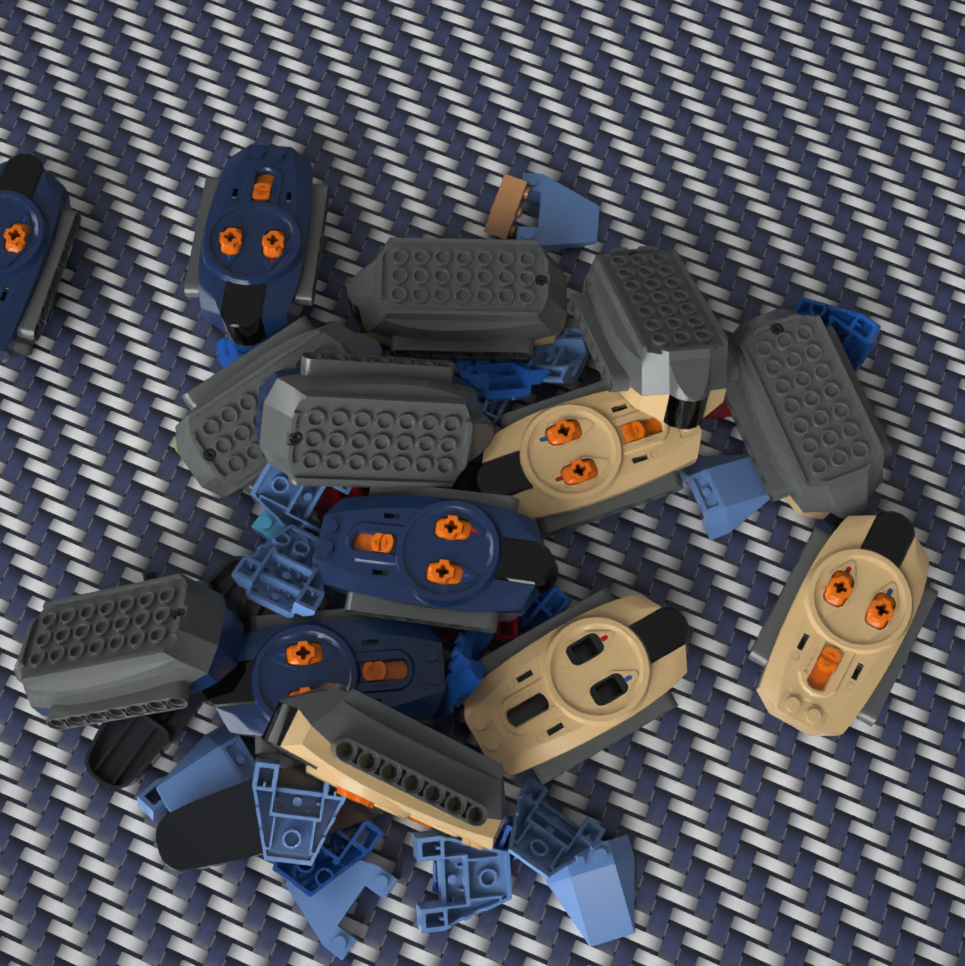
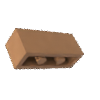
M504 174L484 232L504 240H510V237H514L517 230L515 223L517 218H521L524 211L522 204L524 199H528L531 192L529 182Z

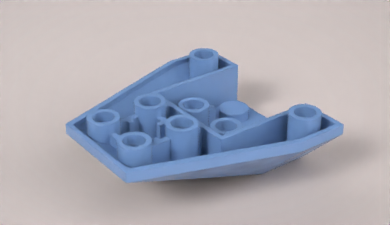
M749 454L700 456L692 466L680 474L683 483L689 484L704 516L702 524L710 541L731 533L770 500Z
M224 724L204 735L156 787V790L169 812H172L193 801L253 779L255 760L240 736L230 733Z

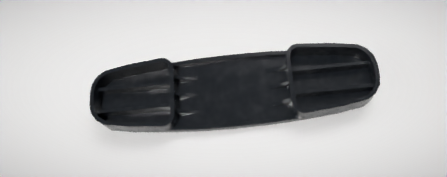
M235 556L228 559L206 582L211 584L212 590L224 595L233 605L244 625L243 634L251 632V617L261 616L266 607L249 600L245 595V589L238 586L231 576L242 557H244ZM208 688L191 694L186 708L102 723L85 754V765L88 773L100 784L110 789H122L134 785L155 764L193 719L209 697Z
M303 763L279 770L277 784L322 789L323 781L306 772V764ZM253 779L193 801L166 814L156 829V843L163 863L171 870L185 872L235 863L242 859L262 855L263 850L252 788ZM346 798L327 835L366 820H371L387 812L375 806L369 808Z

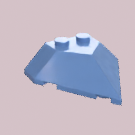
M569 327L563 329L564 333L560 334L554 343L534 346V357L532 359L511 361L518 364V361L525 362V366L534 364L547 369L548 375L542 380L545 383L575 386L588 361L589 349L579 327Z

